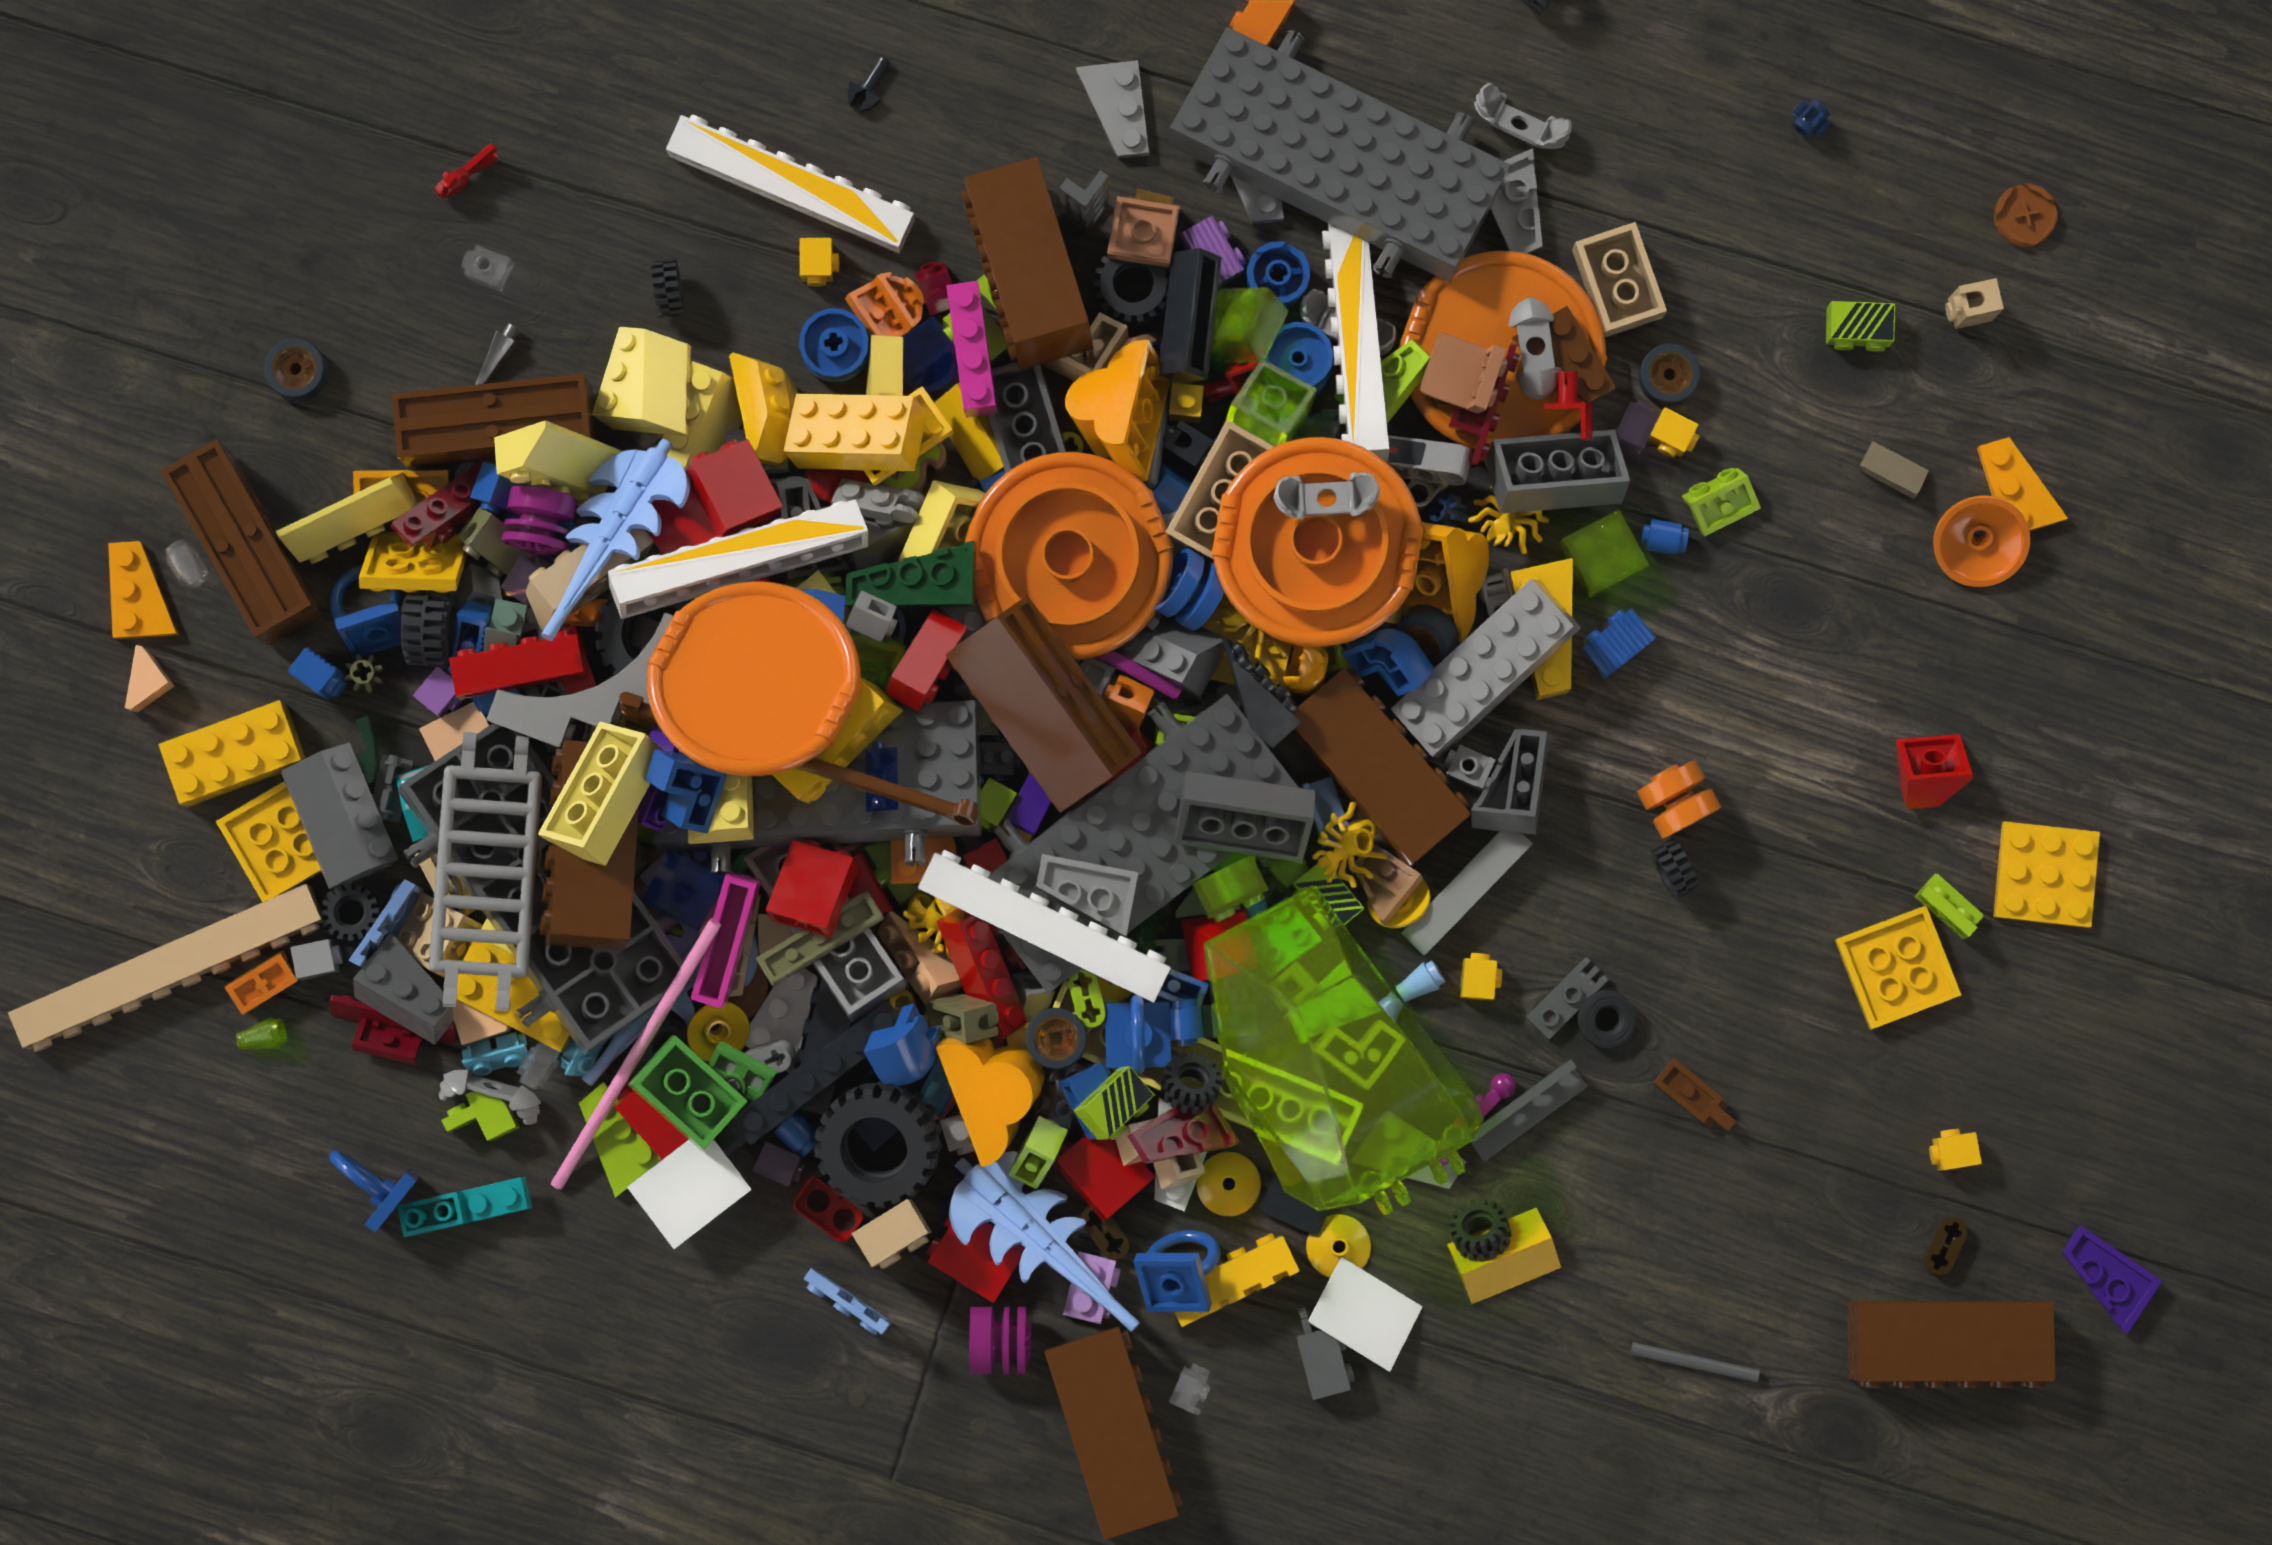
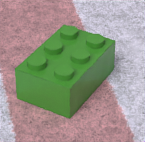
M671 1036L628 1084L629 1087L699 1150H704L747 1103V1100L676 1036Z

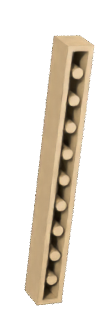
M304 884L8 1012L22 1048H33L34 1052L41 1051L52 1046L51 1040L63 1035L64 1039L76 1036L83 1032L81 1027L92 1022L94 1026L104 1024L112 1020L111 1014L123 1010V1013L134 1011L142 1007L141 1001L150 997L153 1000L164 998L172 993L170 989L182 984L183 988L200 982V976L210 971H212L213 975L222 973L231 968L230 963L240 958L243 962L252 960L261 955L259 950L271 945L272 949H276L290 943L289 937L301 932L302 936H307L320 930L319 924L324 921V918L321 916V907L312 886Z

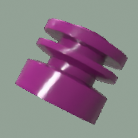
M531 486L511 487L507 509L520 515V518L505 520L504 526L512 531L502 533V543L530 554L543 556L550 554L560 555L569 549V544L558 539H567L566 535L571 531L558 526V524L574 521L578 500L571 495L545 488Z
M971 1307L969 1338L970 1374H992L995 1360H1001L1004 1375H1009L1010 1360H1017V1375H1026V1367L1031 1357V1325L1026 1307H1018L1017 1321L1010 1320V1307L1004 1308L1002 1321H995L993 1307Z

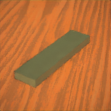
M865 891L844 904L832 939L801 930L756 957V960L772 987L885 919L868 891Z

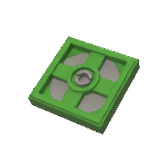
M723 1041L719 1042L708 1063V1066L747 1100V1103L738 1113L768 1091L777 1073L775 1069Z

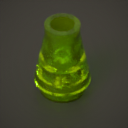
M270 1017L244 1031L237 1032L236 1040L241 1051L247 1049L280 1048L281 1044L287 1042V1031L282 1019Z

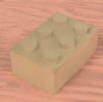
M1636 222L1575 242L1572 252L1587 295L1595 306L1601 320L1605 337L1664 317L1667 309Z
M907 1199L851 1234L871 1267L880 1265L881 1269H884L902 1259L899 1253L904 1249L908 1248L912 1252L928 1243L929 1240L926 1236L932 1233L913 1200Z

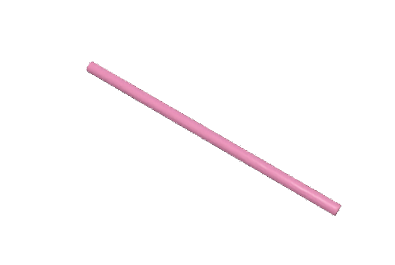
M710 919L553 1178L551 1185L556 1189L562 1190L705 954L721 927L718 921Z

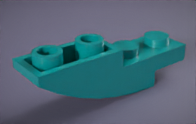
M519 1177L398 1205L397 1208L403 1237L507 1215L530 1209L532 1205L526 1177Z

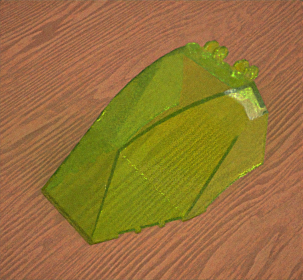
M1315 885L1203 943L1209 981L1212 982L1215 1003H1212L1213 1011L1216 1012L1219 1028L1217 1038L1222 1048L1224 1062L1222 1071L1234 1100L1237 1101L1257 1134L1286 1194L1319 1211L1362 1203L1374 1196L1378 1204L1377 1206L1386 1216L1393 1212V1208L1384 1190L1391 1187L1398 1203L1402 1207L1410 1203V1198L1406 1187L1401 1181L1421 1169L1429 1166L1438 1184L1442 1185L1448 1182L1446 1171L1439 1159L1446 1156L1452 1171L1457 1176L1466 1172L1463 1161L1456 1150L1472 1142L1484 1121L1473 1091L1389 987Z

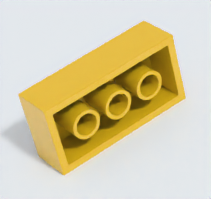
M796 394L783 452L800 469L915 471L927 413L914 396Z
M281 700L158 744L178 802L185 807L196 805L281 774L282 770L306 759L288 706Z
M472 942L463 961L515 964L516 958L514 955L491 943ZM458 974L457 1000L564 1053L572 1037L555 1013L548 1012L530 1024L529 1027H526L522 1021L523 1018L532 1012H529L521 1019L516 1013V1009L521 1008L539 995L538 989L528 975L524 978L511 977L509 1011H497L495 1008L498 976Z

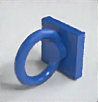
M363 564L343 573L334 583L329 596V607L335 620L337 631L353 659H356V654L364 657L401 645L403 590L391 589L390 602L349 615L346 614L342 607L343 594L352 582L359 579Z
M1134 995L1131 998V1003H1105L1106 1069L1130 1066L1136 1073H1142L1145 1068L1166 1067L1168 1061L1171 1062L1170 1002H1144L1143 997Z
M333 1150L329 1154L331 1163L342 1174L372 1196L369 1201L377 1209L369 1217L365 1225L373 1232L378 1230L419 1177L411 1169H408L397 1184L388 1178L383 1182L344 1152Z
M1197 1230L1178 1231L1157 1240L1147 1253L1136 1254L1134 1265L1147 1312H1209L1212 1302L1205 1276L1215 1268L1221 1253L1220 1246L1214 1237ZM1183 1243H1197L1203 1245L1208 1251L1206 1258L1202 1262L1199 1253L1163 1252Z

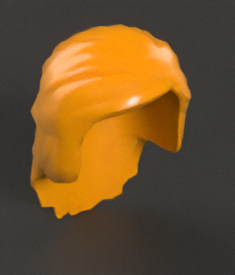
M1292 644L1294 649L1291 655V663L1286 668L1283 683L1293 694L1301 696L1311 695L1325 684L1328 670V653L1322 647Z

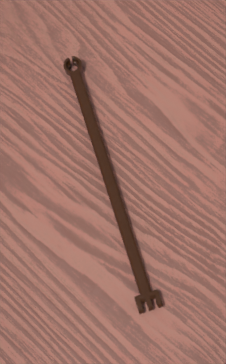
M629 692L620 694L619 701L623 717L640 723L642 719L657 723L650 704L645 703L642 696ZM813 758L803 765L796 767L797 769L947 817L964 827H974L979 817L978 804L970 799L964 798L959 803H953L817 758Z

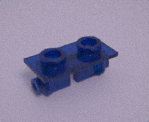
M873 742L872 748L865 749V774L898 785V747L885 748V743ZM866 791V812L899 810L898 801Z

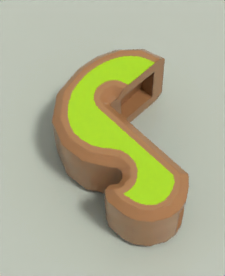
M940 442L920 455L917 459L915 471H900L899 474L895 472L877 485L900 490L918 488L922 492L927 484L928 469L933 468L935 473L938 474L946 466L947 452L944 445Z

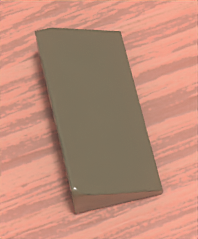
M1874 441L1871 442L1858 467L1859 471L1913 499L1918 495L1929 470Z

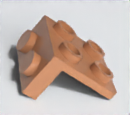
M1442 333L1436 338L1420 391L1424 395L1479 414L1485 411L1487 406L1491 408L1494 404L1498 391L1494 388L1497 376L1502 377L1507 366L1508 359L1504 358L1506 349L1497 345L1487 349Z

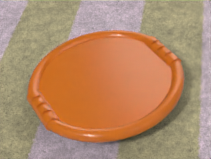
M1514 251L1483 252L1464 258L1451 283L1435 275L1419 290L1398 346L1400 348L1408 341L1413 340L1431 355L1437 336L1446 333L1487 349L1493 345L1506 349L1505 358L1510 343H1514L1511 340L1512 337L1518 334L1517 327L1509 326L1511 311L1519 302L1532 297L1548 306L1552 314L1568 306L1604 367L1608 358L1606 356L1605 335L1601 320L1595 306L1583 288L1570 275L1551 262L1537 256ZM1517 345L1515 353L1520 354V347ZM1520 354L1515 372L1508 371L1505 383L1510 384L1505 402L1498 401L1495 413L1500 414L1494 433L1488 431L1485 443L1491 446L1493 439L1566 434L1580 422L1581 409H1544L1543 404H1556V401H1559V387L1554 394L1543 400L1527 397L1521 391L1519 382L1516 379V374L1523 371ZM1421 380L1410 394V397L1423 417L1445 437L1457 444L1475 450L1479 437L1449 428L1455 405L1447 408L1435 405L1430 396L1424 395L1420 391Z
M1325 437L1302 438L1268 449L1254 458L1236 475L1225 493L1222 494L1211 556H1213L1214 566L1223 591L1236 610L1250 624L1265 634L1286 643L1309 647H1327L1347 643L1367 635L1386 622L1399 609L1414 587L1424 528L1422 527L1419 511L1409 488L1399 474L1385 460L1368 449L1348 441ZM1366 472L1374 476L1380 490L1376 504L1368 512L1358 516L1335 514L1304 516V519H1296L1285 515L1279 510L1273 498L1276 485L1280 479L1286 476L1294 477L1297 475L1302 477L1303 484L1347 482L1351 473L1359 474ZM1323 491L1317 497L1318 503L1324 507L1332 506L1337 499L1336 495L1331 491Z
M1058 452L1042 455L1021 463L1005 473L991 486L979 502L971 518L965 543L973 540L976 542L975 597L985 622L989 623L1028 595L1074 660L1094 658L1109 653L1132 640L1157 613L1154 609L1157 605L1162 604L1166 596L1173 570V548L1175 547L1171 537L1165 534L1167 527L1152 489H1149L1137 476L1115 462L1097 455L1079 452Z
M735 583L719 587L695 598L681 610L675 612L647 662L648 700L655 720L664 735L681 753L694 762L717 772L730 775H772L791 770L812 760L834 744L861 693L859 656L853 639L843 622L830 608L812 595L778 583Z

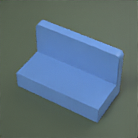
M1332 777L1311 784H1302V789L1315 790L1313 824L1318 837H1320V832L1324 831L1328 835V840L1338 843L1325 829V825L1331 821L1330 815L1332 813H1336L1337 820L1345 814ZM1338 824L1334 825L1333 829L1341 834Z

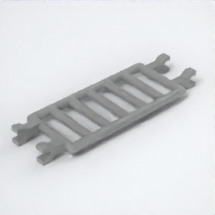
M463 732L461 766L449 765L444 769L429 968L433 972L445 973L442 1007L456 1008L458 974L498 976L495 1010L509 1011L511 977H526L529 967L542 775L539 772L527 771L529 737L516 736L513 770L474 767L477 733ZM469 779L529 784L528 802L455 798L456 780ZM454 811L526 816L525 835L453 830ZM452 843L524 848L523 867L450 862ZM449 875L522 880L520 900L448 895ZM447 908L517 912L519 913L518 932L445 927ZM444 940L517 945L516 963L501 964L443 960Z

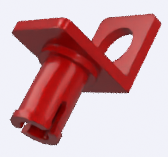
M1263 349L1230 359L1225 373L1226 378L1204 384L1205 396L1211 395L1207 399L1208 402L1214 403L1215 401L1235 395L1243 408H1247L1252 397V391L1242 373L1260 367L1264 356ZM1253 359L1250 363L1241 366L1244 362Z
M1578 371L1557 372L1559 401H1556V404H1543L1544 409H1581V440H1593L1592 403H1581V400H1578Z

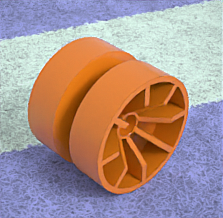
M1696 759L1681 767L1676 764L1650 778V784L1636 791L1646 810H1652L1662 805L1665 806L1666 810L1653 820L1662 840L1722 808L1712 789H1707L1697 794H1694L1692 791L1693 788L1702 783L1706 778Z

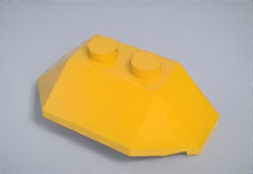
M733 352L729 355L746 439L750 441L760 463L777 467L788 457L783 450L795 397L798 394L797 387L782 368Z

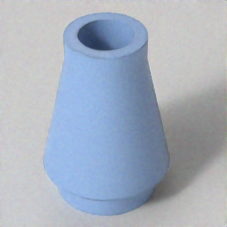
M1431 960L1426 964L1422 962L1405 980L1395 987L1406 1003L1416 997L1439 990L1440 985L1445 983V979L1436 964Z

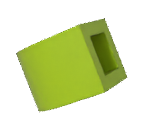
M477 1091L465 1094L470 1104L469 1107L466 1108L464 1103L448 1110L447 1114L449 1117L441 1120L447 1132H453L477 1120L487 1141H493L520 1128L513 1110L510 1109L509 1104L504 1099Z

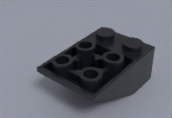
M1224 636L1221 640L1238 697L1249 725L1268 745L1274 748L1301 723L1296 712L1299 707L1291 699L1293 694L1284 683L1279 681L1276 684L1270 678V671L1260 661L1253 663L1248 658L1250 654L1240 642L1232 643Z

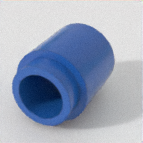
M1651 519L1649 525H1643L1640 543H1645V550L1672 555H1676L1677 552L1685 553L1689 528H1684L1679 523Z
M1197 998L1171 1000L1172 1008L1169 1009L1171 1040H1178V1046L1198 1044L1197 1038L1204 1037L1201 1006H1198Z
M798 1111L777 1126L778 1129L774 1132L795 1154L799 1153L803 1158L818 1143L815 1139L816 1129Z

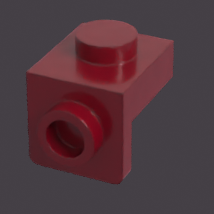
M944 262L924 264L914 275L929 314L932 316L950 309L946 285H951L952 281Z

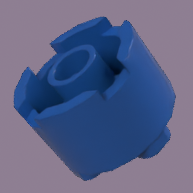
M1283 241L1269 242L1259 247L1250 258L1246 271V284L1250 296L1259 307L1272 311L1287 310L1297 305L1305 296L1310 279L1309 263L1304 253ZM1279 271L1280 275L1285 274L1283 281L1277 282L1276 279L1272 280L1273 272Z

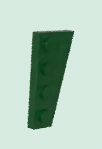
M973 540L957 547H946L935 550V552L918 557L915 555L904 558L903 561L891 564L885 563L846 573L845 605L848 608H853L862 590L897 607L975 606L976 542Z

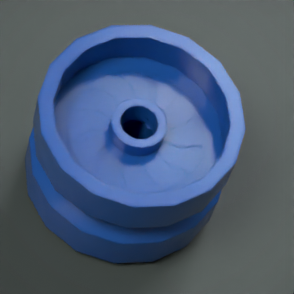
M828 308L816 312L805 322L800 332L799 349L806 368L816 379L827 384L842 385L854 381L865 371L869 362L870 341L864 324L856 315L844 309ZM833 344H839L837 351L831 350Z
M1293 322L1282 325L1270 335L1264 348L1263 371L1266 382L1275 394L1289 401L1302 402L1318 396L1326 389L1332 376L1333 350L1328 337L1321 329L1310 323Z
M1189 548L1180 550L1173 558V570L1166 596L1162 604L1157 605L1154 610L1168 618L1175 615L1176 622L1191 631L1199 629L1213 614L1224 594L1214 563L1210 561L1204 564V557Z

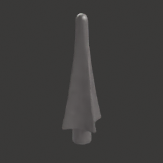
M508 323L503 333L496 330L475 385L486 384L504 360L517 347L519 343L514 341L519 331L517 327Z

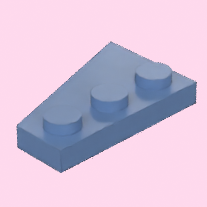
M405 879L401 884H398L392 892L390 901L349 961L363 967L390 932L397 937L424 889Z
M810 1268L804 1277V1280L809 1282L806 1287L808 1290L820 1298H823L826 1294L835 1301L833 1307L848 1317L851 1313L862 1320L860 1325L874 1335L877 1332L880 1334L886 1333L893 1323L816 1269Z

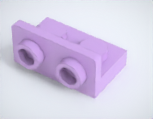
M1078 1252V1257L1108 1292L1110 1286L1117 1287L1121 1269L1115 1267V1260ZM1073 1283L1070 1284L1063 1315L1101 1324L1102 1318L1109 1319L1110 1312Z

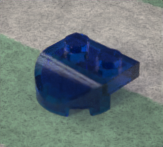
M933 316L903 336V384L913 390H917L921 386H923L926 392L941 389L952 380L957 368L955 345L942 331L943 329Z

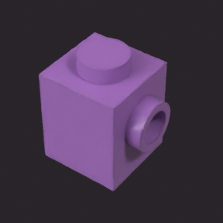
M436 667L413 694L418 701L440 718L445 716L449 710L455 711L464 701V699L460 700L455 695L452 673L448 671V668L444 672L439 667Z

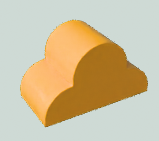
M1149 340L1135 341L1122 347L1111 358L1107 368L1092 370L1080 376L1070 386L1065 398V406L1092 451L1100 457L1111 458L1113 462L1133 473L1142 482L1148 481L1171 381L1158 375L1160 359Z
M1421 522L1424 530L1414 587L1402 603L1403 616L1410 608L1416 605H1430L1439 608L1454 622L1459 634L1458 642H1463L1472 628L1476 613V594L1481 589L1488 570L1489 546L1487 539L1481 533ZM1412 625L1416 634L1435 637L1427 628Z
M943 1037L936 1046L937 1053L981 1167L990 1165L997 1161L1005 1152L1019 1130L1020 1119L1026 1115L1040 1095L1045 1080L1043 1067L1036 1063L1028 1050L1023 1047L1009 1045L995 1049L994 1044L989 1038L966 1044L953 1038Z

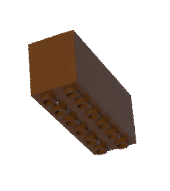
M1038 157L964 177L966 189L961 190L966 215L969 224H971L977 251L979 250L981 264L985 277L988 280L993 304L998 313L1000 327L1005 336L1010 360L1017 359L1020 370L1094 349L1089 321Z
M584 373L391 394L397 457L409 470L477 463L482 460L496 461L494 437L545 420L598 441L596 417L592 415L595 406L593 387Z
M215 439L160 471L255 638L267 646H271L324 615L286 546L279 539L276 533L277 530L233 453Z
M1028 595L945 654L951 662L953 669L963 678L970 688L972 695L979 700L989 714L991 721L1003 733L1010 747L1018 754L1031 776L1037 780L1047 794L1049 801L1056 806L1059 812H1062L1109 780L1142 753Z
M1343 668L1298 706L1299 709L1296 712L1301 723L1290 733L1327 776L1332 777L1334 784L1350 802L1356 803L1355 808L1359 813L1375 825L1378 835L1397 857L1412 867L1471 815L1468 811L1470 804L1459 792L1455 795L1447 787L1449 783L1448 778L1439 768L1436 767L1433 770L1426 763L1428 756L1417 743L1412 746L1405 738L1407 732L1396 719L1390 721L1384 714L1386 707L1374 694L1371 697L1368 696L1363 690L1365 683L1354 670L1349 673Z
M564 740L561 749H556L552 761V775H557V781L553 782V788L551 787L549 807L554 806L588 742ZM639 806L606 866L581 859L553 843L549 845L545 856V871H550V877L546 878L542 895V903H548V910H544L540 923V935H546V945L610 950L625 949L630 940Z
M1848 1301L1849 1379L1858 1381V1386L1867 1388L1883 1387V1381H1890V1386L1898 1388H1915V1381H1922V1386L1930 1388H1948V1381H1955V1386H1961L1962 1388H1980V1381H1987V1386L1994 1388H2013V1381H2019L2020 1386L2027 1388H2046V1381H2055L2054 1302Z
M1119 1326L1063 1343L1044 1351L1104 1540L1178 1517L1177 1508L1183 1507L1177 1486L1170 1488L1167 1477L1172 1476L1173 1473L1167 1455L1160 1456L1157 1447L1163 1444L1158 1425H1151L1147 1415L1153 1413L1147 1392L1141 1394L1138 1383L1142 1382L1143 1378L1138 1362L1131 1363L1128 1351L1133 1350L1128 1331L1121 1332Z

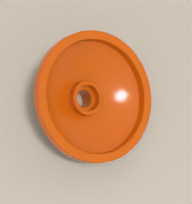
M1974 496L1953 505L1939 520L1933 537V549L1941 569L1956 582L1972 587L1992 586L2010 578L2022 566L2030 548L2029 527L2022 513L2010 502L1994 496ZM1977 530L1984 531V534L1980 537L1973 536Z

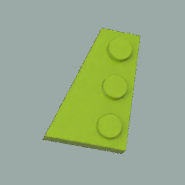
M604 1082L579 1102L586 1123L608 1089ZM618 1098L593 1137L615 1198H618L628 1189L629 1185L662 1161L614 1108L619 1100Z

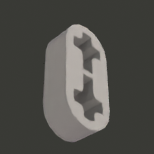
M784 1039L773 1040L745 1052V1054L775 1069L777 1073L788 1069L796 1058L794 1046ZM775 1052L785 1055L784 1059L782 1057L771 1059Z

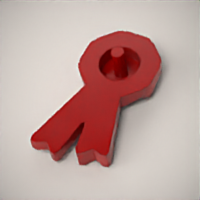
M490 143L466 165L454 170L450 174L448 171H445L442 174L444 178L434 189L441 199H445L458 194L466 187L471 175L495 164L498 159L496 152L499 150L496 145Z

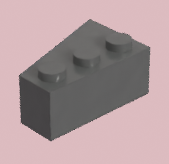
M1525 729L1514 730L1498 759V764L1492 776L1485 783L1477 803L1475 802L1471 809L1472 828L1536 835L1548 751L1547 732Z

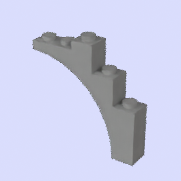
M664 613L654 636L639 656L620 673L600 685L575 694L557 697L524 696L505 690H497L486 720L559 748L562 747L564 740L572 741L577 725L572 724L574 718L596 727L599 722L619 726L623 717L619 701L621 693L629 692L642 696L644 702L650 704L647 693V662L674 615Z

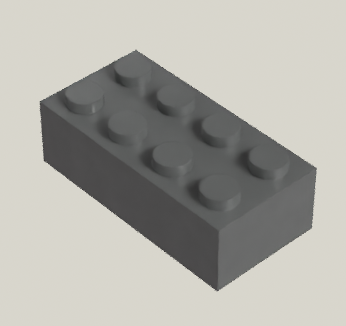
M1615 430L1593 431V440H1581V432L1493 439L1485 461L1500 514L1622 504L1630 483Z

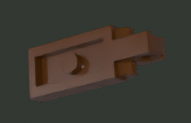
M1675 1058L1669 1061L1652 1082L1699 1122L1704 1123L1709 1128L1715 1122L1727 1132L1736 1123V1120L1724 1111L1728 1106L1723 1101L1724 1098Z

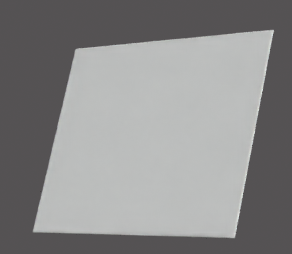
M714 1139L704 1150H699L688 1140L627 1187L673 1249L752 1190Z
M1341 1257L1308 1322L1390 1372L1422 1306Z

